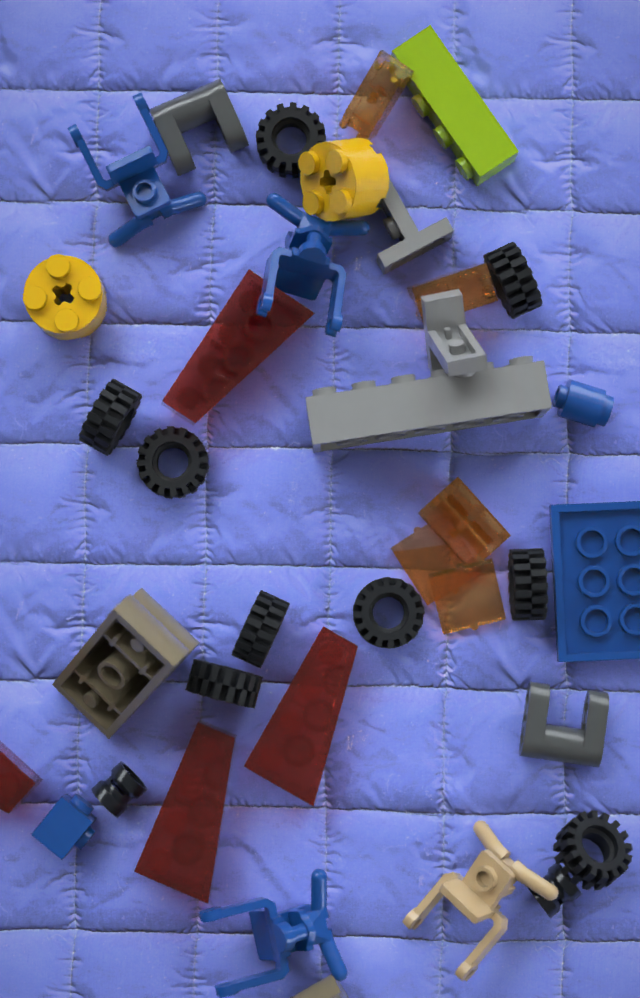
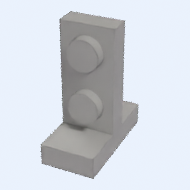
M389 178V189L386 198L380 199L378 205L380 204L386 215V218L383 219V224L392 240L399 238L400 242L377 254L376 262L383 275L450 240L454 232L447 217L418 231Z
M456 289L420 296L428 368L430 371L444 369L448 377L466 378L474 375L477 371L487 370V354L465 322L463 294L461 291Z

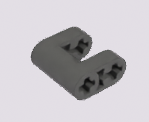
M220 79L150 109L151 117L168 150L169 158L178 176L196 169L182 133L214 119L231 153L249 146L242 125Z
M530 681L525 698L519 756L599 767L605 741L609 694L593 690L587 691L581 729L546 724L550 685Z

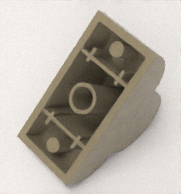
M141 588L134 595H128L110 612L52 685L110 739L200 642Z

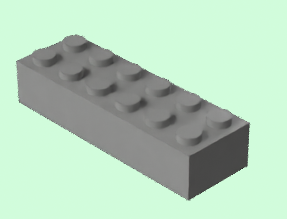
M533 356L517 357L510 359L509 365L494 368L493 362H487V370L477 371L474 375L466 378L448 377L444 369L430 372L431 377L415 380L414 374L391 378L392 383L388 385L376 386L375 381L370 380L352 384V389L349 391L337 392L336 387H323L312 390L313 396L305 397L313 453L543 417L552 408L544 360L533 362Z

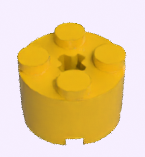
M365 138L320 142L311 147L309 151L303 152L300 155L298 166L301 171L302 204L304 210L309 215H316L324 221L332 222L369 216L379 209L376 207L380 199L386 198L389 189V172L383 155L381 153L376 154L370 146L373 144Z
M61 254L52 255L39 263L26 280L23 293L26 310L33 321L53 338L71 340L86 337L98 329L106 316L107 295L104 285L94 269L79 258ZM63 293L67 295L70 293L74 299L69 304L65 301L61 302L59 297Z

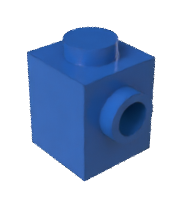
M65 794L58 800L31 835L62 860L70 853L74 846L82 850L96 831L91 828V825L97 819L91 813L94 808L78 794H75L73 797Z

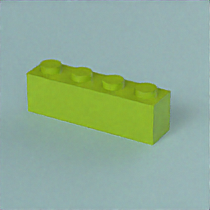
M431 25L392 50L390 62L392 65L389 67L392 76L401 87L406 84L413 94L411 101L419 115L423 118L428 116L436 128L433 129V133L437 141L444 149L450 147L457 157L455 165L464 179L469 180L471 178L475 185L479 186L515 161L519 152Z

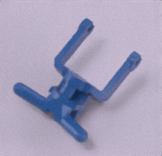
M141 92L132 97L159 151V155L155 157L151 147L146 146L106 166V170L111 178L109 180L103 179L77 125L74 124L67 128L76 147H79L98 187L109 191L120 186L135 216L109 235L108 242L112 247H120L142 230L154 225L152 220L160 216L166 219L172 215L202 207L207 201L206 195L203 192H194L170 199L155 168L167 162L168 150L150 115V109Z
M271 193L266 198L268 207L297 226V228H295L294 232L288 231L285 238V248L278 247L266 261L262 292L257 303L256 315L266 317L267 313L270 312L274 290L313 301L317 298L325 280L328 279L332 281V290L325 335L336 337L337 332H340L343 322L341 311L347 273L342 265L330 262V257H326L332 245V238H329V236H364L369 232L370 226L365 220L324 221L299 210L279 194Z
M316 869L311 874V904H302L277 913L275 902L259 897L224 907L218 906L199 911L200 919L203 923L249 912L258 958L260 960L276 961V968L273 970L215 985L216 995L219 998L232 996L241 990L284 979L290 971L287 957L291 956V953L295 951L313 950V945L319 944L328 968L336 981H343L348 975L347 968L334 941L332 929L327 927L326 919L329 918L327 910V874L322 869Z

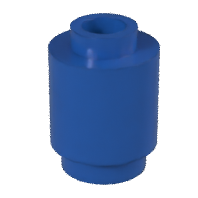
M571 379L568 380L565 386L561 384L558 386L553 400V407L558 408V417L590 427H595L596 424L604 427L609 420L614 404V397L606 395V390Z

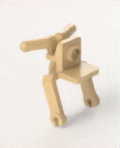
M483 820L475 822L473 831L486 849L480 852L466 875L463 877L460 873L456 872L443 874L419 905L412 909L402 922L409 930H415L443 896L474 924L491 918L494 922L493 927L455 971V975L461 981H467L478 969V964L507 931L508 919L499 911L501 906L498 903L501 898L513 893L516 888L513 884L516 881H519L549 901L556 899L558 896V889L555 885L528 869L519 860L514 862L509 857L510 851L501 844L489 825Z

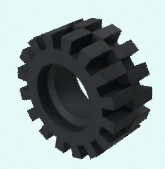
M290 102V107H284L283 103L277 105V110L272 111L269 109L265 113L266 118L264 120L261 118L258 124L259 129L256 131L257 150L260 160L263 164L266 163L269 171L272 173L277 171L279 176L286 178V174L292 175V178H299L301 173L298 166L300 155L303 152L309 151L315 144L326 142L325 127L323 122L320 123L316 112L313 114L309 112L308 106L303 104L302 108H299L296 102ZM287 127L300 129L306 137L304 148L296 154H286L276 144L277 135Z
M515 242L508 243L483 255L484 264L487 268L486 271L491 278L492 286L495 288L503 308L506 309L511 319L542 306L543 303L540 298L541 293L537 288V281L533 278V272L528 267L525 256H522V252Z
M112 379L111 382L107 383L105 389L101 391L98 400H95L92 410L89 411L86 417L87 420L82 425L79 441L106 456L110 455L113 449L117 447L119 440L123 438L126 429L129 428L132 418L135 417L136 410L141 403L142 394L116 379Z
M167 426V429L161 430L159 428L155 430L153 435H148L144 439L145 443L138 450L139 458L136 461L141 480L150 490L165 498H183L187 494H193L197 491L199 485L204 483L206 473L209 470V458L203 443L194 433L192 434L182 427ZM169 448L181 449L188 457V467L179 477H166L159 470L158 459L162 452Z
M543 548L510 549L508 555V593L510 595L509 605H511L512 620H545L548 611V583Z
M383 577L367 584L356 597L353 606L354 624L359 634L372 645L381 648L403 646L414 639L422 627L423 615L425 614L422 599L414 587L402 579ZM385 597L398 600L404 610L401 623L390 629L379 626L373 617L375 604Z
M261 590L240 632L232 656L261 668L290 603Z
M194 659L186 691L239 706L255 708L263 677L227 666Z
M591 810L588 814L585 811L581 812L568 822L556 835L555 839L558 841L553 845V851L560 852L554 857L556 864L564 863L565 865L560 870L561 873L565 876L570 872L573 875L570 882L577 885L580 881H583L582 889L589 890L592 886L594 890H601L604 886L607 887L629 868L627 865L632 861V855L628 854L633 850L632 843H624V840L629 837L626 830L619 833L617 828L621 824L617 820L610 824L608 822L610 815L603 813L598 817V812ZM582 838L591 840L599 847L604 862H598L586 853L582 844Z

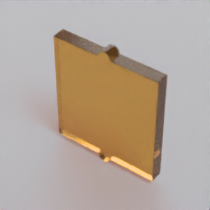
M445 513L422 528L415 527L413 534L390 548L427 606L449 591L457 592L460 584L482 571Z
M492 558L466 565L458 563L454 568L428 574L443 635L468 628L477 630L480 625L506 619Z

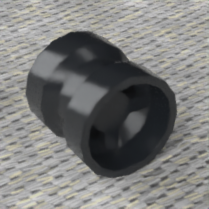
M119 762L111 770V776L106 781H99L91 790L99 802L118 818L127 810V803L132 798H139L148 789L125 763Z
M556 863L548 868L547 875L543 877L557 887L558 896L556 899L549 901L529 889L550 918L560 911V906L564 902L574 901L582 895L578 887L570 882V876L568 874L564 876L560 870L563 867Z

